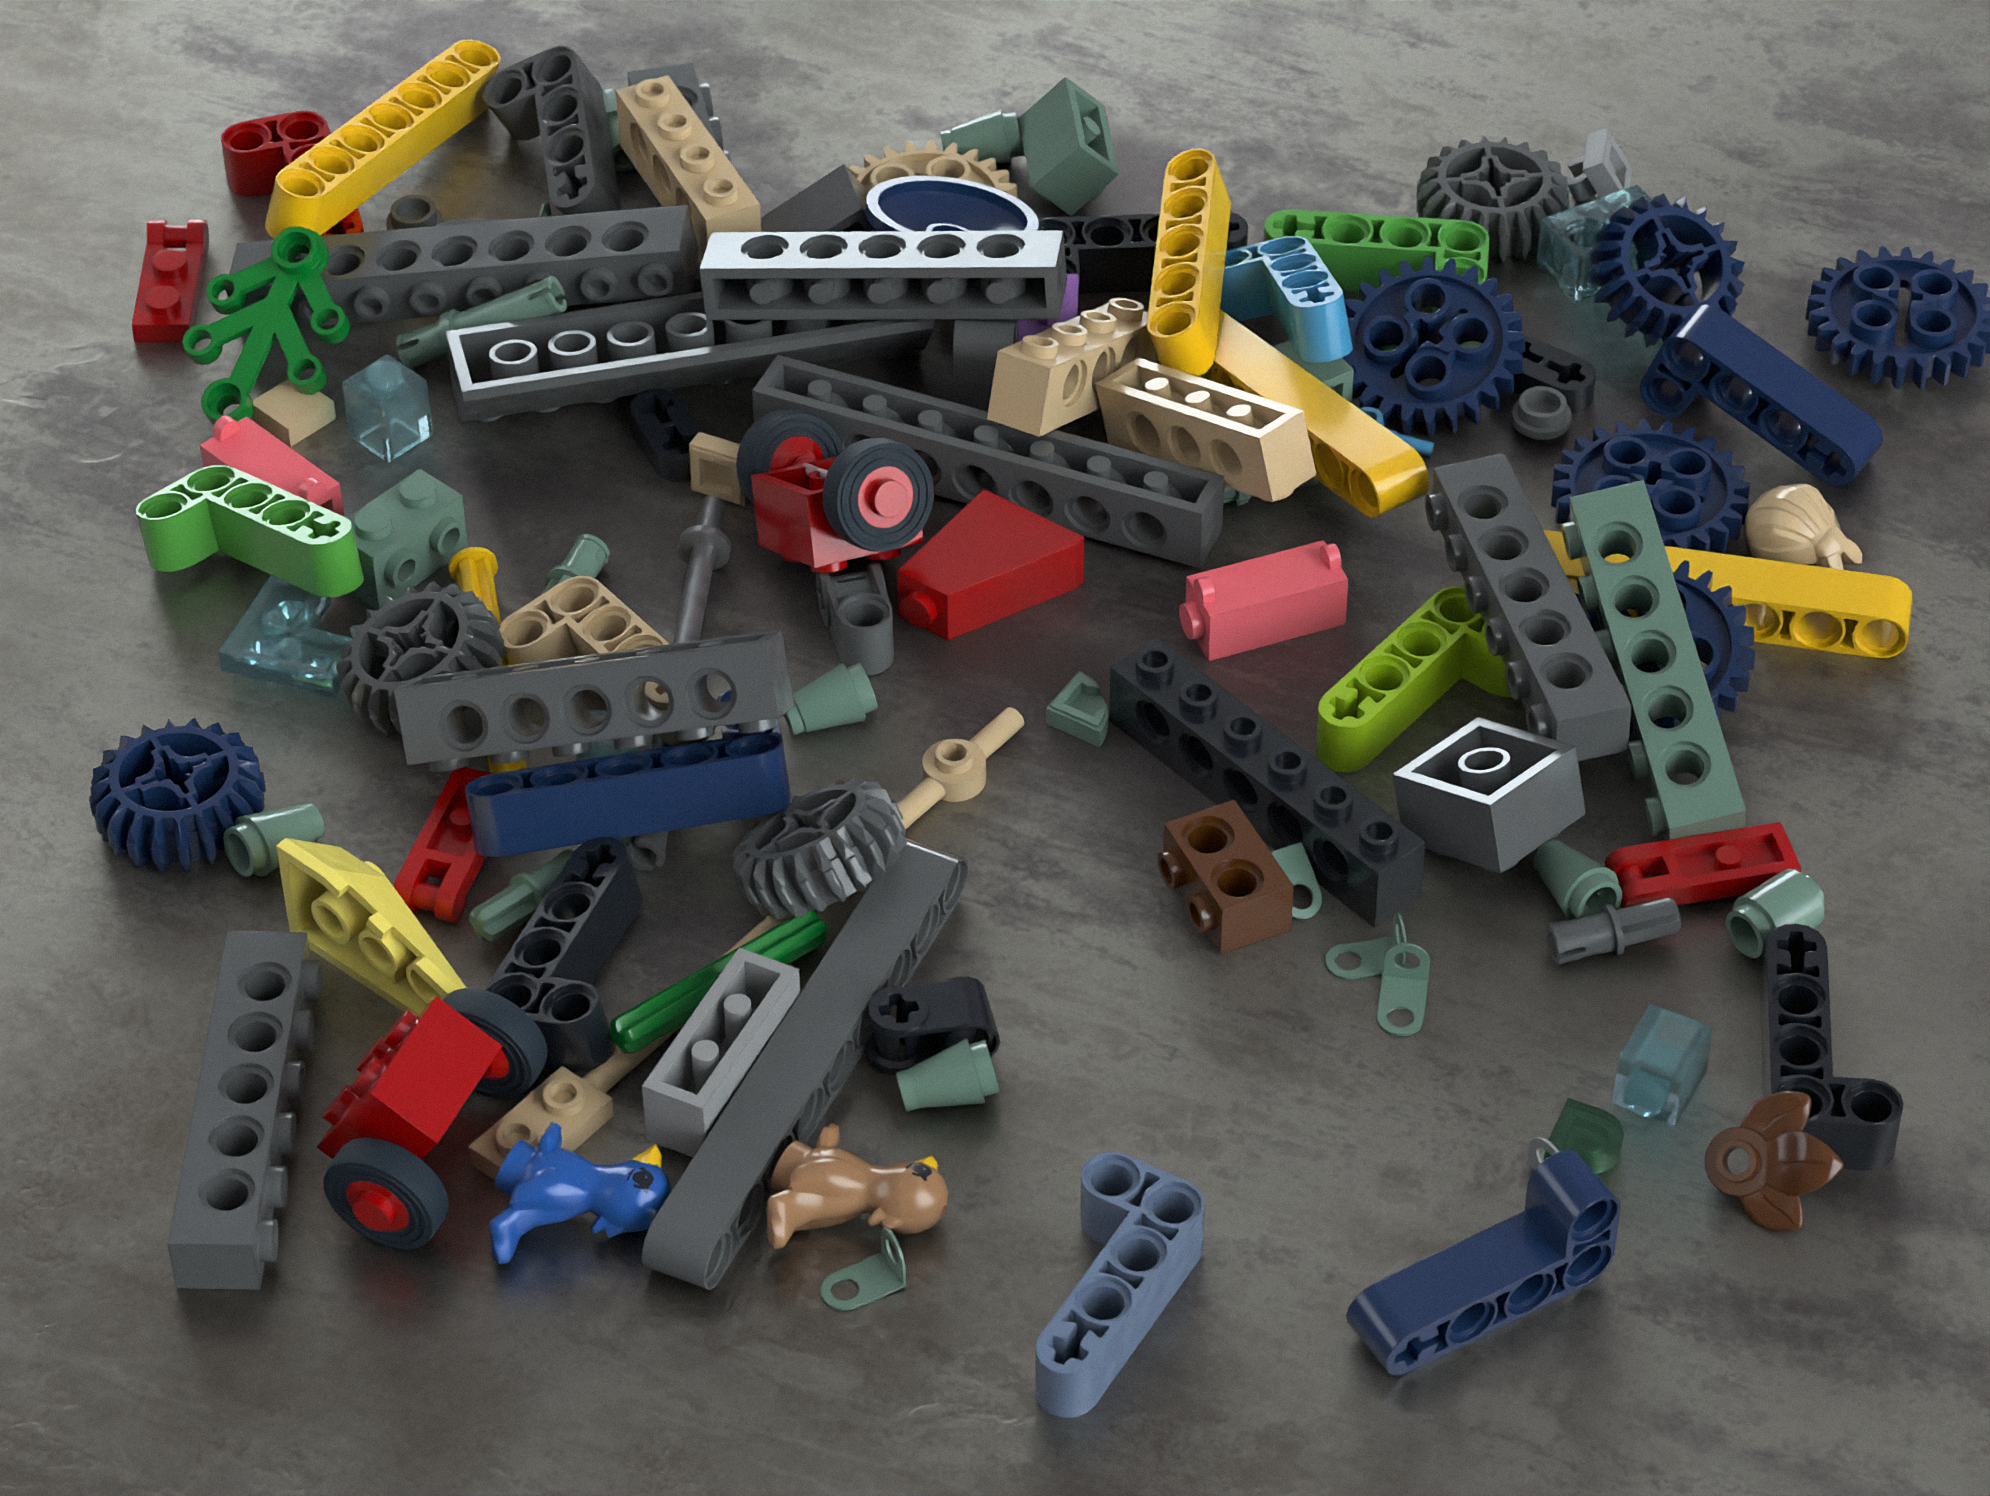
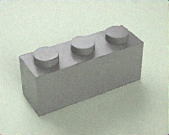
M738 948L642 1085L646 1140L690 1157L695 1156L799 996L800 978L798 968Z

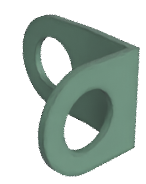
M1302 842L1271 851L1293 885H1303L1311 893L1312 901L1310 906L1306 909H1298L1292 906V917L1299 920L1311 918L1321 907L1322 894Z
M1400 912L1394 913L1391 936L1343 943L1332 947L1325 956L1327 970L1332 975L1346 980L1382 976L1384 953L1390 946L1400 943L1399 929L1401 943H1406L1405 927ZM1406 952L1398 953L1394 956V961L1397 965L1404 968ZM1342 953H1353L1360 958L1361 964L1356 969L1345 970L1337 966L1335 959Z
M1398 943L1390 946L1384 953L1377 1022L1383 1031L1393 1036L1405 1037L1413 1035L1421 1029L1424 1022L1430 957L1418 945ZM1409 952L1416 955L1420 962L1415 967L1404 968L1395 963L1394 956L1398 953ZM1403 1009L1410 1012L1414 1020L1408 1026L1397 1027L1388 1021L1387 1016L1393 1010Z
M887 1227L881 1230V1252L856 1264L835 1271L822 1281L820 1294L826 1305L840 1311L853 1310L906 1287L905 1260L893 1232ZM889 1240L895 1249L898 1263L892 1255ZM848 1280L854 1282L858 1286L859 1291L852 1299L839 1300L832 1295L831 1288L839 1281Z

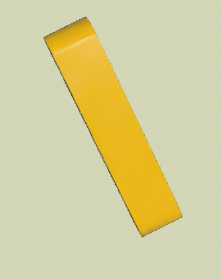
M1190 149L1173 157L1165 169L1147 329L1161 365L1199 377L1212 367L1215 360L1231 202L1214 155L1209 150Z

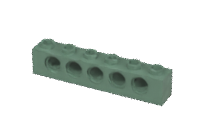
M1644 480L1570 497V522L1561 524L1563 541L1569 560L1580 558L1585 576L1577 577V584L1583 609L1586 614L1596 612L1601 630L1594 632L1631 703L1630 727L1634 741L1628 742L1627 753L1634 778L1636 780L1646 778L1651 797L1644 798L1643 803L1652 836L1663 834L1664 840L1745 828V804ZM1613 554H1622L1630 559L1623 563H1611L1604 558ZM1628 608H1639L1647 613L1641 617L1631 618L1622 615L1620 612ZM1645 662H1655L1664 668L1658 672L1647 673L1636 667ZM1661 717H1672L1679 720L1681 724L1674 728H1661L1653 722ZM1685 772L1695 775L1699 780L1692 784L1681 785L1669 778L1677 773Z

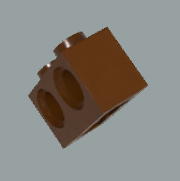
M1235 799L1164 823L1163 852H1160L1157 857L1161 877L1169 889L1178 890L1186 902L1187 912L1193 927L1198 933L1206 932L1220 955L1291 931L1294 885Z

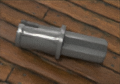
M1669 897L1615 910L1612 904H1606L1602 906L1601 912L1572 920L1547 924L1546 931L1549 934L1547 935V941L1556 965L1607 952H1612L1614 956L1623 955L1624 946L1675 934L1681 929V917L1676 902L1673 898Z

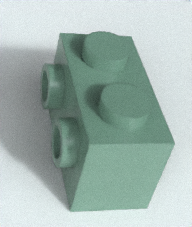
M1066 76L1018 118L1023 141V153L1026 156L1030 177L1028 184L1034 195L1047 205L1054 203L1072 216L1087 202L1098 198L1105 187L1119 175L1105 105Z
M419 468L347 519L352 524L364 576L362 585L350 593L378 611L386 605L387 595L395 600L406 593L410 585L414 588L448 564L455 553L468 548L462 495Z

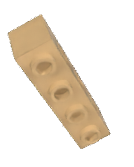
M668 75L656 79H647L639 84L616 90L620 146L662 207L688 206L699 246L698 259L701 263L711 232H761L760 203Z
M1113 298L1105 305L1093 310L1083 311L1081 315L1075 318L1055 323L1045 331L1025 336L1023 340L998 350L987 419L1040 437L1100 409L1095 383L1138 357L1154 363L1157 361V353L1147 329L1148 312L1143 311L1144 305L1131 299Z
M1139 357L1095 383L1109 445L1223 475L1224 487L1258 497L1263 501L1275 502L1287 498L1293 493L1295 488L1316 475L1303 410Z

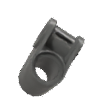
M879 563L868 564L866 571L832 577L829 573H817L816 588L820 612L824 625L829 628L839 662H843L846 667L860 662L867 676L882 673L891 667L894 661L892 605L887 595L885 580Z

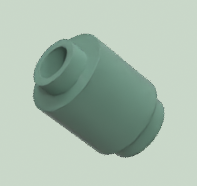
M1793 869L1783 870L1735 901L1733 910L1727 914L1725 920L1728 935L1733 944L1744 955L1751 958H1757L1761 955L1765 956L1768 936L1775 928L1784 924L1797 923L1816 929L1823 923L1825 918L1824 894L1818 883L1811 877Z

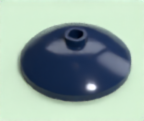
M940 176L895 178L873 187L866 198L865 214L876 231H1038L1039 220L1036 214L1021 200L996 188L957 178Z

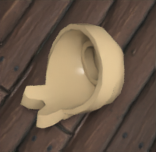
M1791 484L1774 488L1761 495L1751 505L1745 517L1743 536L1748 551L1753 558L1804 565L1815 563L1819 567L1844 570L1843 563L1845 565L1862 563V552L1858 545L1844 536L1840 530L1834 510L1824 500L1819 490L1811 485Z

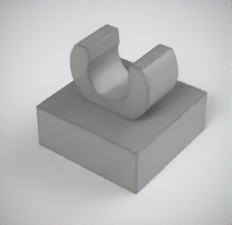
M1608 128L1587 135L1585 155L1577 157L1568 163V168L1575 177L1567 180L1570 193L1575 201L1587 200L1598 194L1608 211L1628 204L1632 167Z

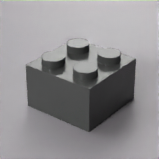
M1477 717L1392 774L1400 823L1426 842V849L1432 850L1438 855L1450 856L1480 866L1487 871L1502 873L1514 867L1523 857L1546 841L1557 837L1562 830L1586 814L1576 746Z

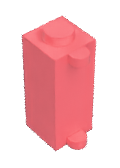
M228 415L220 417L213 427L214 436L200 444L203 468L213 465H226L236 468L344 516L340 483L247 416L238 422Z
M1322 540L1187 576L1186 603L1179 606L1180 622L1186 637L1189 640L1196 639L1208 661L1346 625L1348 578L1341 568L1339 549L1335 543L1327 545Z

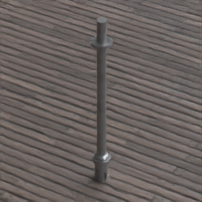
M707 496L702 499L697 525L688 527L680 535L677 553L682 561L688 564V570L673 644L699 641L712 571L721 568L729 561L732 543L728 536L720 530L725 503L716 496ZM655 734L652 749L671 746ZM669 831L628 837L625 846L632 867L650 871L654 870V863L658 867L662 866L666 857L665 848Z

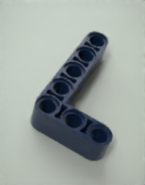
M731 689L719 695L717 700L730 702L732 696ZM779 718L776 719V727L764 731L739 733L737 724L722 725V738L494 773L474 779L466 785L465 794L475 849L477 853L483 856H509L584 844L589 840L599 837L618 839L765 816L784 810L791 804L792 798Z

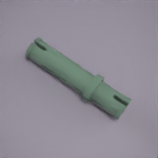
M548 276L542 281L465 311L459 312L451 309L443 312L439 316V321L397 336L396 346H409V348L398 351L399 357L409 370H415L423 364L448 355L445 331L565 312L567 301L564 299L555 300V298L565 295L564 290L554 276Z

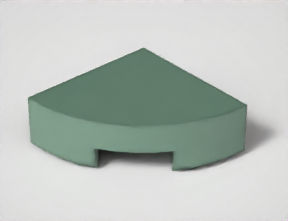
M1078 671L1047 706L1046 724L1100 747L1108 733L1109 710L1105 699L1100 693V687L1097 682Z

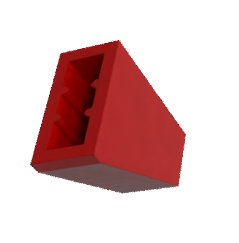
M983 489L897 570L898 616L908 620L916 627L924 628L946 640H950L1077 589L1084 582V536Z

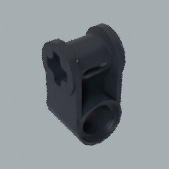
M957 976L940 982L911 986H890L874 994L869 1002V1021L874 1028V1032L867 1041V1058L871 1065L882 1073L896 1075L895 1072L909 1069L966 1038L969 1044L985 1040L990 1058L999 1048L1000 1038L984 985L978 979L969 976ZM892 1005H897L896 1021L895 1018L892 1015H890ZM899 1041L905 1046V1054L902 1057L899 1056Z

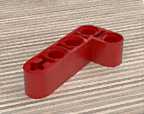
M295 111L239 122L225 129L221 135V144L229 189L233 193L245 197L271 194L276 175L331 134L327 121L316 112ZM358 208L321 236L364 232Z

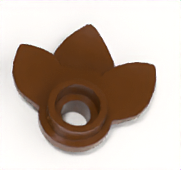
M1778 1092L1766 1095L1753 1102L1747 1110L1740 1127L1729 1128L1716 1135L1710 1142L1705 1154V1169L1712 1184L1725 1194L1739 1197L1750 1218L1757 1224L1772 1230L1788 1231L1801 1229L1804 1216L1803 1205L1799 1195L1811 1193L1824 1187L1844 1167L1842 1159L1826 1143L1809 1133L1802 1132L1810 1115L1811 1097L1800 1092ZM1742 1148L1749 1156V1166L1743 1173L1735 1175L1728 1168V1157L1732 1151Z

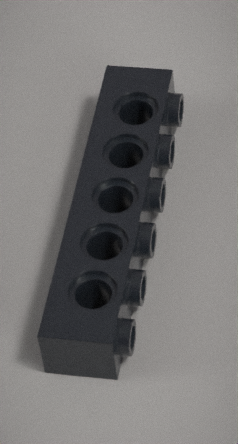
M1156 637L1110 666L1109 721L1216 805L1235 799L1261 839L1274 850L1302 842L1318 884L1371 926L1377 927L1393 916L1394 913L1399 912L1421 896L1426 844L1424 840Z

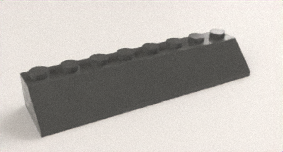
M703 292L445 332L453 393L461 422L471 420L489 422L497 420L503 415L528 411L551 412L559 409L561 406L591 401L595 403H609L617 400L619 397L636 395L653 389H663L672 392L680 387L706 383L723 385L737 378L763 375L777 354L827 367H838L852 360L877 356L895 358L909 351L925 349L934 330V319L706 320Z

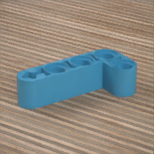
M1288 236L1226 251L1220 306L1222 311L1238 322L1273 314L1300 359L1305 362L1322 363L1333 361L1348 355L1353 350L1343 291L1308 239L1299 236Z

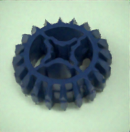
M1664 193L1655 196L1650 202L1642 196L1634 200L1628 207L1623 206L1617 209L1609 218V223H1605L1597 232L1596 244L1590 250L1587 259L1595 266L1590 270L1587 281L1601 286L1595 294L1594 303H1608L1612 308L1608 313L1607 322L1617 321L1620 318L1627 324L1625 327V338L1633 336L1639 331L1643 333L1646 347L1655 345L1660 339L1664 343L1693 309L1704 304L1715 306L1730 316L1735 312L1738 304L1736 299L1742 294V289L1745 285L1737 277L1742 273L1745 262L1730 257L1736 251L1738 241L1723 240L1720 234L1724 231L1725 222L1715 223L1712 226L1705 220L1707 217V206L1699 208L1693 213L1689 211L1686 196L1677 199L1672 206ZM1632 241L1637 249V254L1634 257L1637 261L1638 269L1634 272L1629 258ZM1696 272L1699 273L1702 284L1700 302L1695 294L1698 288L1694 278Z
M195 717L186 726H175L168 718L165 728L152 730L143 724L139 737L120 736L118 750L110 749L103 751L101 766L93 769L92 787H90L91 796H89L91 813L95 818L97 831L101 834L102 840L109 842L110 846L113 847L116 856L129 854L136 867L153 860L160 872L170 863H181L188 871L191 861L203 858L211 864L214 863L216 853L219 850L225 851V831L235 826L234 822L239 816L260 813L264 810L263 793L266 792L264 773L260 772L258 757L254 754L253 747L245 746L239 732L226 734L223 732L219 722L202 729Z

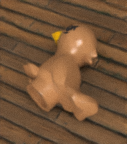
M831 1123L828 1127L823 1128L815 1149L800 1141H794L779 1158L771 1180V1188L777 1194L772 1195L767 1203L768 1227L766 1229V1238L773 1249H778L786 1245L794 1231L830 1227L868 1213L870 1216L867 1223L870 1226L881 1224L884 1228L887 1227L892 1232L899 1234L919 1233L935 1226L940 1221L947 1209L949 1193L944 1178L938 1173L939 1166L933 1156L913 1163H897L886 1167L870 1165L851 1152L837 1147L840 1141L839 1126Z

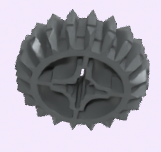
M1483 136L1479 143L1472 144L1465 139H1461L1457 149L1445 146L1442 147L1439 156L1428 158L1427 167L1421 171L1420 179L1417 182L1416 212L1419 218L1475 222L1488 232V257H1495L1502 264L1507 256H1515L1520 260H1525L1529 251L1543 253L1547 243L1558 240L1559 232L1564 228L1565 219H1568L1570 189L1567 186L1568 177L1561 174L1560 163L1548 161L1547 151L1531 152L1528 142L1513 145L1508 143L1506 137L1501 142H1489Z
M432 581L422 592L417 591L410 585L403 597L395 600L387 595V603L378 611L366 610L368 620L362 625L350 627L352 641L346 642L339 647L342 660L336 666V669L339 673V681L341 682L339 685L343 690L342 695L350 708L355 711L359 719L366 723L370 729L377 728L387 737H391L398 732L401 733L394 696L395 688L416 677L502 666V658L507 652L504 648V639L499 631L500 624L492 611H488L484 602L476 597L473 591L465 592L455 583L443 589ZM463 706L461 713L466 709L472 711L476 710L469 706Z
M863 778L852 779L847 783L843 780H836L825 788L816 786L810 793L803 796L795 795L791 804L784 810L770 814L766 818L758 819L754 824L755 829L744 833L740 839L741 844L732 853L734 858L732 867L737 875L735 878L744 897H747L753 907L757 908L761 916L773 915L775 919H785L791 914L795 918L803 917L809 911L815 909L823 912L828 905L837 901L845 902L846 897L854 892L865 891L866 884L873 879L883 877L886 873L885 867L896 863L900 858L899 852L907 844L904 836L907 831L901 821L903 816L895 800L890 799L885 788H881L877 781H864Z

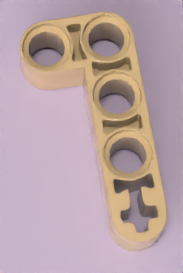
M576 576L560 582L509 615L501 622L499 628L504 639V648L507 652L504 657L508 665L669 644L604 585L590 576ZM646 682L645 696L647 701L656 709L667 710L669 698L665 689L657 683ZM675 732L657 734L671 746L701 742L709 738L677 741Z

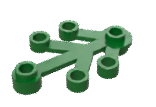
M298 226L287 228L274 239L270 257L232 275H218L208 283L206 296L211 305L218 313L228 316L209 325H195L186 331L182 344L190 359L199 365L213 363L221 355L222 345L250 333L230 377L212 382L202 394L201 407L213 426L220 417L225 416L223 415L224 410L233 404H238L239 406L236 410L226 415L237 422L246 416L251 418L254 406L250 393L276 336L289 363L287 376L296 391L311 395L319 392L325 386L327 373L319 359L310 354L290 309L300 286L313 310L310 318L311 327L321 342L325 344L339 343L347 337L350 331L348 318L342 308L333 303L322 279L321 273L327 266L329 250L324 239L317 232ZM308 254L303 260L293 263L298 255ZM273 282L266 298L241 309L246 300V293ZM234 289L233 294L229 298L218 300V296L222 291ZM331 318L339 319L333 328L328 330L322 329L323 324ZM211 339L206 348L194 350L199 341ZM316 369L311 378L299 380V376L304 370Z

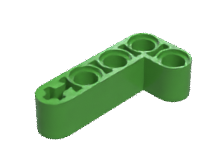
M1289 209L1272 213L1264 223L1263 242L1288 236H1299L1308 239L1340 288L1345 291H1360L1359 284L1361 282L1378 288L1380 286L1378 270L1382 268L1394 278L1401 276L1400 265L1403 260L1410 264L1414 272L1421 271L1425 257H1431L1434 270L1439 271L1443 270L1450 258L1455 259L1456 274L1463 275L1467 269L1475 265L1478 267V284L1480 285L1487 280L1489 235L1481 225L1475 222ZM1432 307V313L1439 310L1437 307Z
M213 465L196 470L145 498L136 507V514L150 567L157 571L174 572L183 570L217 551H221L320 597L346 595L355 591L364 581L354 532L349 519L230 466Z

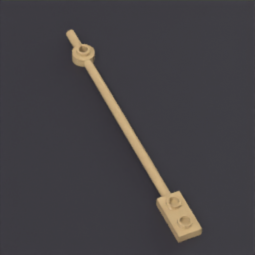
M1007 707L969 741L964 739H946L933 744L926 750L922 759L923 781L897 803L903 816L901 821L905 829L911 826L939 800L949 802L965 801L975 797L983 790L986 784V759L1024 726V719L1016 709ZM791 914L785 919H775L773 915L767 916L722 956L788 920L793 915ZM680 1027L633 1054H624L617 1047L607 1062L590 1070L582 1078L561 1066L469 1146L471 1165L495 1180L504 1160L514 1145L523 1139L537 1147L541 1136L551 1122L562 1127L561 1148L573 1152L614 1116L613 1100L606 1092Z

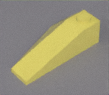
M285 838L276 845L290 932H307L310 950L403 1012L409 1009L418 1015L436 996L443 1000L451 992L467 988L378 866L369 861L362 862L338 846Z

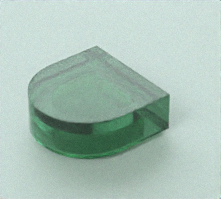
M1568 1098L1548 1141L1559 1152L1574 1150L1595 1173H1600L1612 1168L1620 1159L1624 1130L1619 1120L1611 1113ZM1546 1149L1543 1160L1551 1156Z

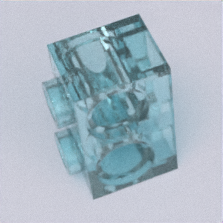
M1638 185L1541 219L1537 265L1574 303L1594 296L1601 288V286L1587 281L1590 270L1595 266L1587 259L1590 250L1596 244L1595 239L1599 229L1605 223H1609V218L1617 209L1623 206L1628 207L1634 200L1642 196L1648 202L1652 200ZM1632 241L1629 258L1634 272L1638 269L1637 261L1634 257L1637 254V249Z

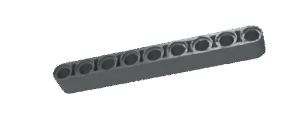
M906 838L907 844L899 852L900 858L895 864L885 867L886 873L883 877L873 880L654 1217L644 1240L642 1249L643 1266L708 1290L713 1289L718 1284L767 1207L768 1199L775 1194V1191L771 1188V1180L782 1153L794 1141H800L804 1144L808 1142L867 1048V1041L874 1032L868 1013L869 1002L872 996L883 988L906 986L957 905L967 878V859Z

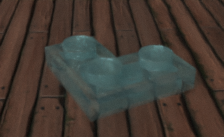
M272 574L218 654L222 671L335 698L341 689L339 673L336 669V666L343 660L339 647L346 642L352 641V638L315 629L331 606V597L316 596Z

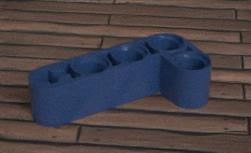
M1711 305L1697 306L1667 338L1643 376L1639 387L1645 404L1653 412L1669 418L1680 416L1696 397L1701 394L1815 477L1832 486L1840 487L1852 482L1878 451L1883 441L1882 430L1869 414L1726 312Z
M1574 1150L1557 1152L1545 1159L1530 1176L1523 1212L1373 1283L1355 1297L1347 1311V1322L1387 1372L1392 1375H1402L1413 1371L1597 1279L1612 1262L1615 1253L1621 1209L1620 1201Z

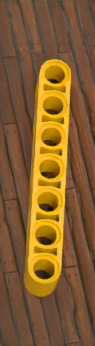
M461 40L454 43L283 168L276 175L266 217L265 229L268 234L275 239L283 230L298 226L313 230L321 236L482 114L488 108L483 99V90L491 77L498 72L501 61L497 50L486 43L476 40Z
M1220 309L1215 360L1212 367L1199 377L1303 410L1316 470L1314 478L1365 516L1370 518L1380 516L1428 493L1430 487L1428 470L1423 459L1412 446Z
M1543 530L1574 592L1579 594L1577 577L1585 576L1580 558L1569 560L1562 532ZM1664 546L1672 572H1675L1678 566L1684 560L1689 561V577L1694 580L1708 570L1713 572L1712 592L1728 585L1732 588V603L1730 606L1745 605L1746 623L1744 625L1753 627L1754 642L1870 658H1890L1905 650L1908 644L1913 597L1908 585L1898 578ZM1613 554L1604 559L1611 563H1623L1630 558L1622 554ZM1627 609L1633 618L1639 617L1634 609Z

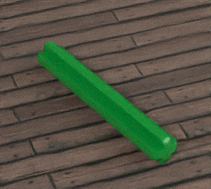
M812 910L803 917L795 918L793 916L738 948L788 965L825 943L827 925L824 919H819ZM738 948L613 1018L610 1022L611 1031L609 1033L612 1043L618 1045L624 1054H633L685 1024Z

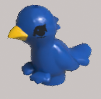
M553 1122L546 1128L537 1147L523 1139L519 1140L504 1160L494 1182L495 1189L511 1197L508 1206L503 1212L489 1223L492 1257L498 1264L509 1263L515 1253L520 1237L534 1227L564 1222L588 1212L597 1216L592 1224V1233L605 1230L608 1237L611 1238L625 1232H642L649 1229L654 1217L672 1191L669 1179L661 1169L662 1155L656 1143L628 1161L613 1165H597L572 1151L561 1148L562 1127Z

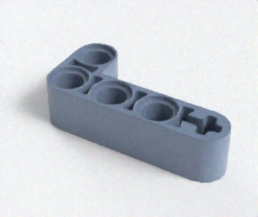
M1116 1151L1102 1152L1092 1156L1085 1162L1081 1170V1227L1086 1235L1105 1245V1247L1041 1332L1035 1344L1036 1399L1041 1408L1051 1415L1062 1418L1078 1417L1089 1412L1097 1404L1199 1261L1203 1252L1205 1203L1204 1196L1196 1186L1130 1155Z

